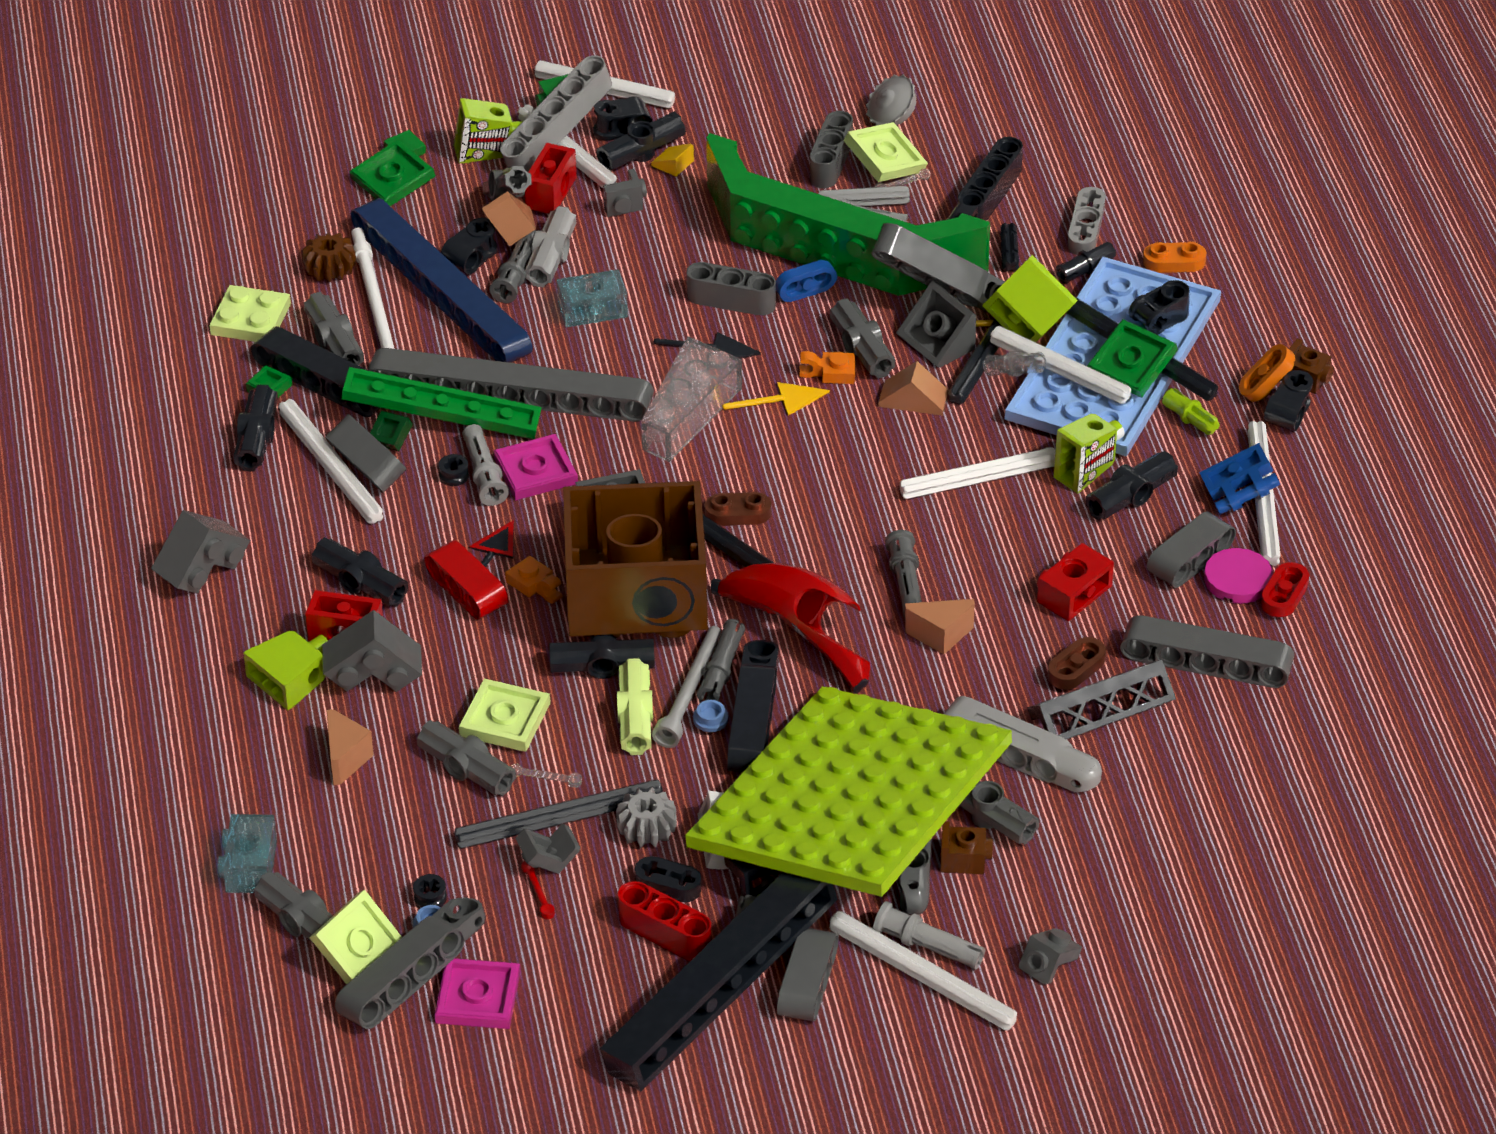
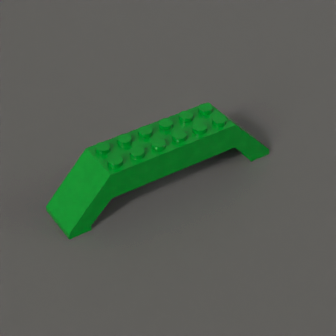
M709 133L706 137L707 186L732 242L803 265L826 260L833 266L837 276L898 296L926 290L928 286L878 261L872 256L874 245L884 223L899 225L986 271L989 269V221L961 213L958 218L914 225L748 172L737 153V141Z

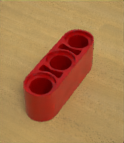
M453 540L424 556L425 566L431 577L475 619L479 620L508 603V594L499 579L457 540Z
M627 882L619 888V922L626 929L689 961L712 940L711 921L705 914L642 882Z

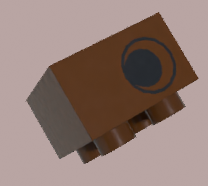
M700 481L563 487L569 636L586 635L590 637L591 635L611 634L617 638L621 634L655 632L662 637L677 638L688 634L690 631L708 630L706 554Z

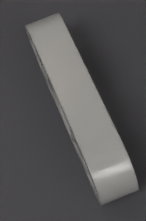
M1086 187L1078 192L1068 232V249L1073 254L1078 255V252L1082 250L1088 252L1096 248L1106 200V194L1100 188ZM1089 202H1093V207L1087 206ZM1082 219H1090V220H1093L1094 222L1084 223V222H1081V221H1079V220H1082ZM1081 235L1086 236L1084 240H1080Z

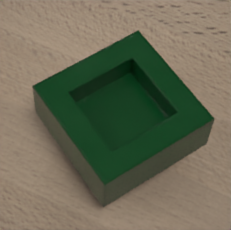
M381 411L370 434L387 449L399 452L413 423L408 417Z

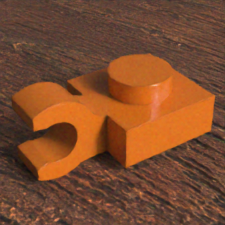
M811 351L800 352V364H809L799 366L800 377L811 378L820 376L822 377V383L855 384V353L823 352L822 358H819Z
M528 556L505 572L506 583L527 597L538 593L551 604L563 597L562 593L555 589L561 585V580L553 575V570L531 556Z

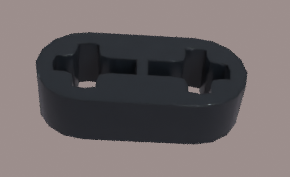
M653 856L644 857L635 865V881L642 882L680 902H691L701 895L702 882L700 872L691 866Z

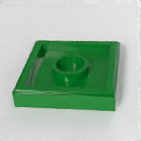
M399 140L394 141L349 171L352 180L375 199L381 198L389 206H392L436 177L434 169Z
M1122 319L1087 367L1130 386L1131 393L1142 398L1178 349L1176 343Z

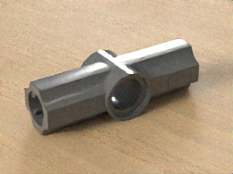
M512 166L504 170H491L488 180L483 183V194L487 195L490 201H494L507 191L516 198H523L525 189L532 185L531 174L523 166Z
M321 292L311 294L309 299L304 302V311L314 327V333L319 346L359 366L364 362V353L354 338L348 316L346 314L340 315L329 295H324Z
M848 298L837 301L836 305L830 309V318L842 334L843 344L847 353H855L870 375H875L878 379L888 376L889 372L895 368V358L883 342L882 332L878 323L875 320L868 321L856 303L849 301Z
M429 720L422 726V730L417 737L418 747L442 761L445 769L453 778L459 781L469 778L494 795L499 794L503 796L511 789V785L516 779L515 769L491 755L487 746L477 736L469 735L464 738L438 721Z
M979 781L959 805L971 813V820L976 826L986 829L995 828L1018 844L1026 845L1033 839L1034 833L1039 828V818L1004 797L1003 788L993 781Z
M268 871L260 877L259 883L254 888L255 897L279 916L283 927L294 937H299L302 934L312 942L309 937L333 916L327 911L324 901L316 892L309 889L305 892L301 891L278 872L272 873Z

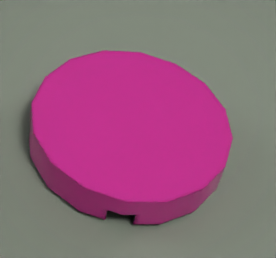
M1242 548L1224 549L1213 554L1206 562L1204 581L1207 589L1215 597L1222 600L1226 597L1232 599V603L1243 604L1262 598V592L1272 577L1273 570L1269 561L1259 553Z

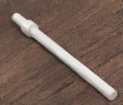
M359 227L354 228L351 232L354 242L353 248L356 252V261L360 265L381 348L395 349L371 261L373 258L371 245L366 242L363 229Z

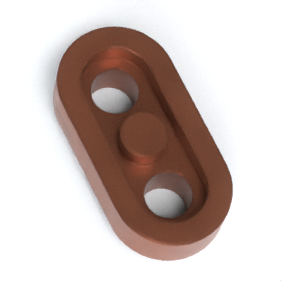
M759 492L718 493L710 496L705 501V516L720 526L758 525L768 521L772 514L770 498Z
M1083 637L1074 641L1049 662V682L1054 687L1065 690L1079 686L1104 665L1106 657L1104 643L1093 637Z

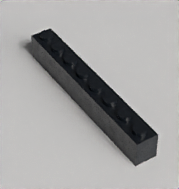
M782 872L726 928L711 940L701 952L686 964L675 977L600 1048V1052L608 1074L641 1092L796 941L801 933L811 927L838 900L834 885Z

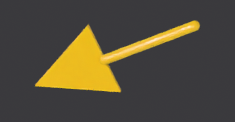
M777 382L780 395L725 403L722 405V408L728 410L783 401L789 416L830 393V390Z

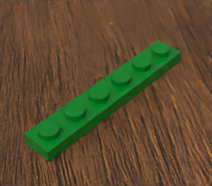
M353 367L348 369L342 391L343 400L467 426L476 424L481 426L482 429L535 439L542 408Z

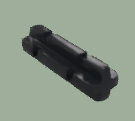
M1003 223L1000 226L1002 268L1006 272L1010 270L1015 272L1019 268L1017 226L1014 223Z

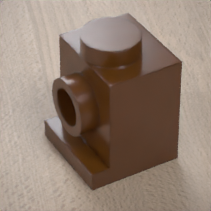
M1297 338L1289 348L1295 355L1292 371L1301 370L1309 373L1313 378V386L1310 392L1316 394L1324 383L1328 384L1334 372V366L1331 365L1332 356L1304 346L1303 340Z
M945 821L942 825L941 873L984 874L985 860H992L993 838H986V828L950 826V821Z

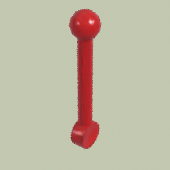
M523 861L521 870L528 874L541 904V917L544 919L553 918L555 916V908L552 904H548L535 875V868Z

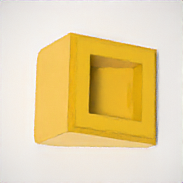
M684 144L668 147L651 162V166L677 177L694 161L693 144Z

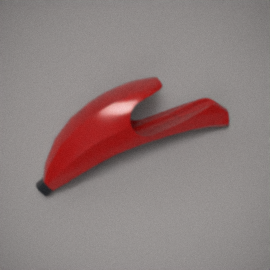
M782 563L753 564L733 571L722 580L716 578L711 580L712 594L723 596L781 617L790 628L810 642L835 666L854 694H858L869 683L870 662L844 647L822 630L821 618L823 612L832 603L842 602L861 611L856 601L829 579L797 566Z

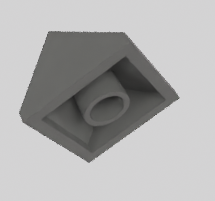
M931 281L896 333L935 366L941 368L975 350L976 314L939 284Z

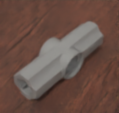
M558 206L554 211H550L543 230L536 231L534 235L532 255L525 269V279L529 280L533 286L544 287L547 283H551L559 263H564L567 260L570 237L576 225V215L570 212L567 207Z

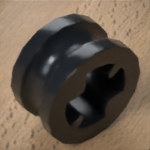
M449 454L440 459L438 465L439 477L442 483L448 486H459L468 480V461L465 457L458 454Z
M435 874L422 875L413 884L414 901L420 909L427 905L442 907L447 899L446 884L440 876Z

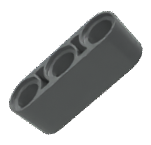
M833 111L829 113L810 153V182L817 188H830L837 183L851 149L844 142V139L849 131H853V117L848 112Z
M706 262L693 263L687 268V298L692 303L762 316L768 315L776 309V280L770 274Z
M349 414L325 436L337 451L383 493L407 470L384 445Z
M1203 512L1153 551L1147 562V570L1174 588H1179L1204 569L1206 562L1213 554L1229 549L1235 539L1236 529L1210 512Z
M808 928L797 937L779 992L777 1003L778 1015L812 1022L816 1021L836 958L839 941L838 933Z

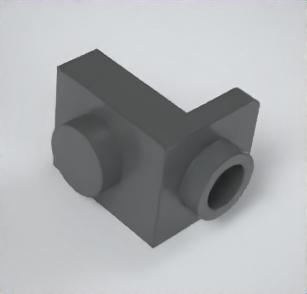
M635 169L628 170V181L603 186L604 210L607 217L643 210V197L647 196V189L644 179L638 178Z
M561 824L550 838L525 828L515 838L522 850V858L528 865L533 868L541 867L557 874L568 865L581 849L570 827L565 824Z
M1056 928L1031 935L1020 960L1019 968L1045 985L1050 984L1058 966L1077 960L1082 946L1071 940L1070 934Z

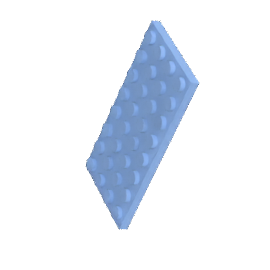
M1102 257L1077 298L1117 323L1124 319L1145 329L1144 324L1140 321H1134L1129 316L1128 311L1131 303L1140 295L1147 294L1168 281H1183L1190 289L1189 316L1185 321L1177 323L1159 334V336L1176 343L1178 350L1173 357L1183 363L1220 302L1221 290ZM1066 314L1047 343L1046 348L1087 366L1107 339ZM1034 364L1005 409V420L1057 435V430L1089 414H1096L1107 422L1116 420L1123 426L1125 434L1116 441L1115 453L1127 457L1171 384L1172 379L1160 373L1142 398L1130 393L1129 400L1125 404H1120Z

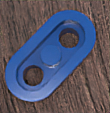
M826 260L802 265L780 274L776 279V292L786 302H793L829 290L837 280V272L830 262Z

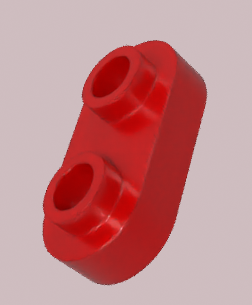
M1294 562L1283 563L1276 568L1262 592L1261 607L1265 613L1273 617H1286L1294 612L1308 588L1309 571L1307 568Z

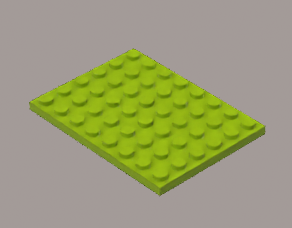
M822 686L685 835L686 847L882 897L1012 743V730L997 727L994 724H983L966 720L959 716L944 715L929 709L914 708L901 705L898 702H888L871 698L864 694H854L838 690L834 687Z

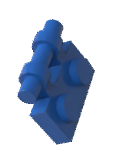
M1260 443L1199 472L1213 501L1226 495L1225 498L1215 502L1220 515L1231 509L1235 512L1243 508V503L1259 495L1263 498L1270 494L1269 490L1281 485L1275 473L1262 478L1273 472V469ZM1253 482V484L1235 492V490Z

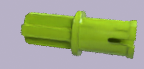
M1171 388L1164 394L1162 404L1181 417V421L1185 424L1191 423L1207 435H1212L1219 428L1218 419L1203 409L1198 400L1189 399L1176 388Z

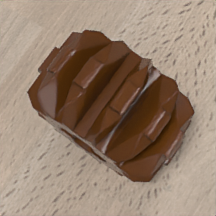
M328 232L324 236L316 234L315 239L306 240L302 261L308 276H315L317 281L328 279L331 282L332 279L343 280L344 275L352 274V268L355 266L356 252L350 238H343L341 233L330 235Z

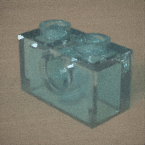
M619 269L557 279L558 305L565 327L628 317L627 292Z
M231 814L229 829H223L222 849L225 851V856H219L218 877L224 878L226 893H254V888L259 883L260 877L268 871L273 873L278 840L275 815Z

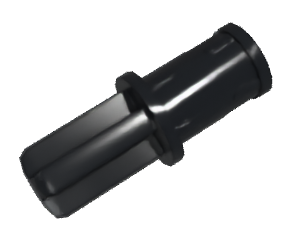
M1105 242L1088 252L1082 250L1078 252V256L1056 266L1057 276L1062 283L1067 284L1086 273L1092 274L1102 257L1113 259L1116 256V250L1111 242Z

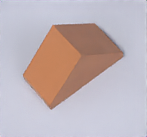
M508 191L482 208L485 215L509 246L535 230L530 207Z
M916 361L885 380L879 399V407L943 416L949 389Z
M974 599L906 603L905 633L944 655L974 628Z
M331 709L326 710L333 785H341L374 756L372 734L369 729Z

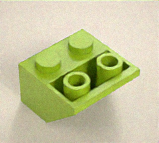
M1032 255L982 306L1004 328L1037 342L1078 300Z

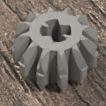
M653 787L648 792H642L637 788L635 795L625 794L623 802L618 804L616 810L619 834L624 835L627 843L637 841L640 848L645 843H651L656 847L658 840L668 841L669 836L672 832H675V827L677 826L674 801L669 800L666 792L656 794Z

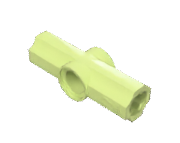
M636 658L627 659L624 664L619 665L620 691H617L618 723L621 724V749L626 750L630 755H643L647 749L651 748L653 703L652 690H649V665Z

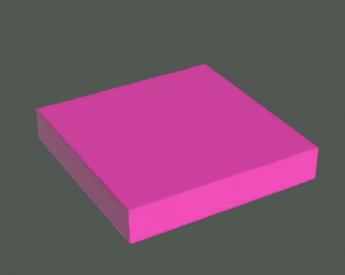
M556 434L494 450V460L501 468L502 475L515 501L575 485V482H578V475Z
M454 958L444 967L435 1010V1023L510 1029L521 972L520 963Z

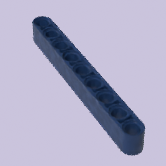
M374 199L351 210L350 216L353 226L363 229L366 240L495 361L512 363L532 353L533 346L527 332L383 199Z

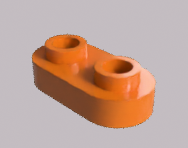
M1192 241L1180 243L1156 242L1144 249V267L1158 273L1196 272L1203 269L1206 264V249Z
M1283 344L1271 347L1242 377L1239 383L1240 394L1251 402L1264 399L1271 389L1288 372L1292 371L1295 361L1294 353Z

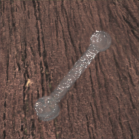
M923 168L918 174L885 185L877 183L874 187L901 186L919 179L928 180L931 172L929 169Z
M518 763L510 766L515 769L516 777L526 775L567 782L573 788H577L582 784V776L579 773L563 775L522 768Z

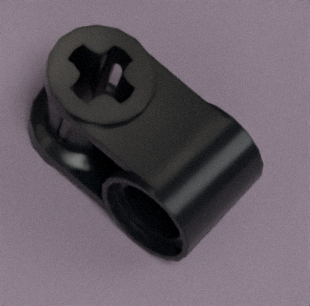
M632 96L617 100H602L594 106V114L597 118L596 124L593 126V135L600 140H614L626 135L630 124L637 121L651 123L653 119L644 101L639 97Z
M488 218L473 219L454 237L445 242L441 253L461 272L471 275L497 253V243L493 240L495 226Z
M1179 280L1168 281L1147 294L1137 297L1131 303L1128 314L1134 321H1140L1144 324L1146 330L1159 335L1164 330L1188 318L1189 286Z
M1301 370L1288 372L1267 403L1264 421L1294 432L1297 431L1305 413L1310 407L1311 400L1308 394L1313 386L1312 376Z

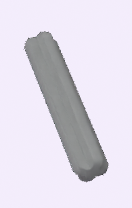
M907 186L821 190L818 193L839 201L848 199L851 205L861 207L908 204L910 200L909 188Z

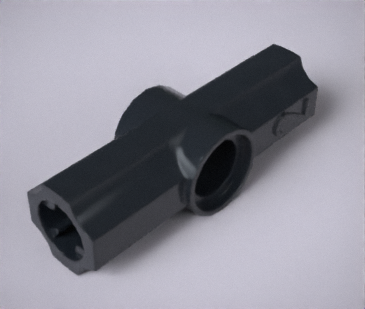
M675 111L651 123L645 121L634 122L628 126L626 135L597 148V158L610 171L632 160L637 162L649 161L654 158L655 149L685 135L686 127L682 122L681 116Z
M260 384L253 390H250L245 411L240 412L238 415V439L234 452V464L240 466L243 471H255L257 467L263 465L267 444L272 443L274 439V415L278 396L277 391L272 390L268 385Z
M1165 450L1154 454L1135 467L1124 464L1113 473L1110 482L1086 496L1085 505L1088 507L1091 516L1098 521L1108 518L1129 504L1135 507L1142 506L1149 500L1155 488L1177 476L1178 466L1175 464L1173 456Z
M324 537L317 543L312 553V563L337 576L341 585L348 592L358 594L363 591L374 598L382 599V602L388 606L397 607L403 602L408 591V581L384 569L379 559L371 552L362 550L358 554L340 543Z
M608 634L591 635L586 642L550 643L551 672L588 671L595 678L606 679L614 676L619 670V665L624 664L627 659L635 658L640 659L644 664H648L649 669L655 668L654 639L617 640L613 635Z

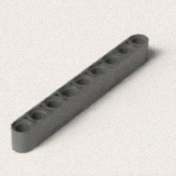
M392 348L377 349L368 367V371L542 407L541 410L633 422L645 419L654 393L653 386L648 381L640 378Z

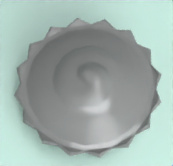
M894 74L891 78H884L882 84L876 85L875 91L869 95L870 101L866 104L868 109L866 115L870 117V122L876 125L894 122L896 125H899L910 117L917 103L914 91L915 85L912 84L911 78H906L904 74L901 76Z

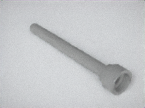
M711 626L708 629L668 716L659 719L654 727L652 737L662 747L673 748L678 745L683 734L681 720L703 675V669L709 662L720 638L721 629L718 626Z

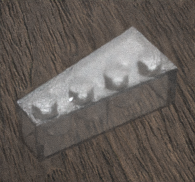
M688 336L641 420L642 450L670 462L722 409V405L728 403L742 389V359Z

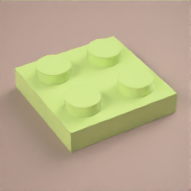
M894 122L849 131L844 139V142L877 182L922 173L928 165L927 161Z
M229 285L209 325L210 334L256 342L273 327H280L291 305L290 294Z
M484 678L459 726V733L465 738L469 735H474L486 743L526 752L550 705V694Z
M363 890L357 893L309 938L344 982L348 984L399 941L402 936L368 893Z

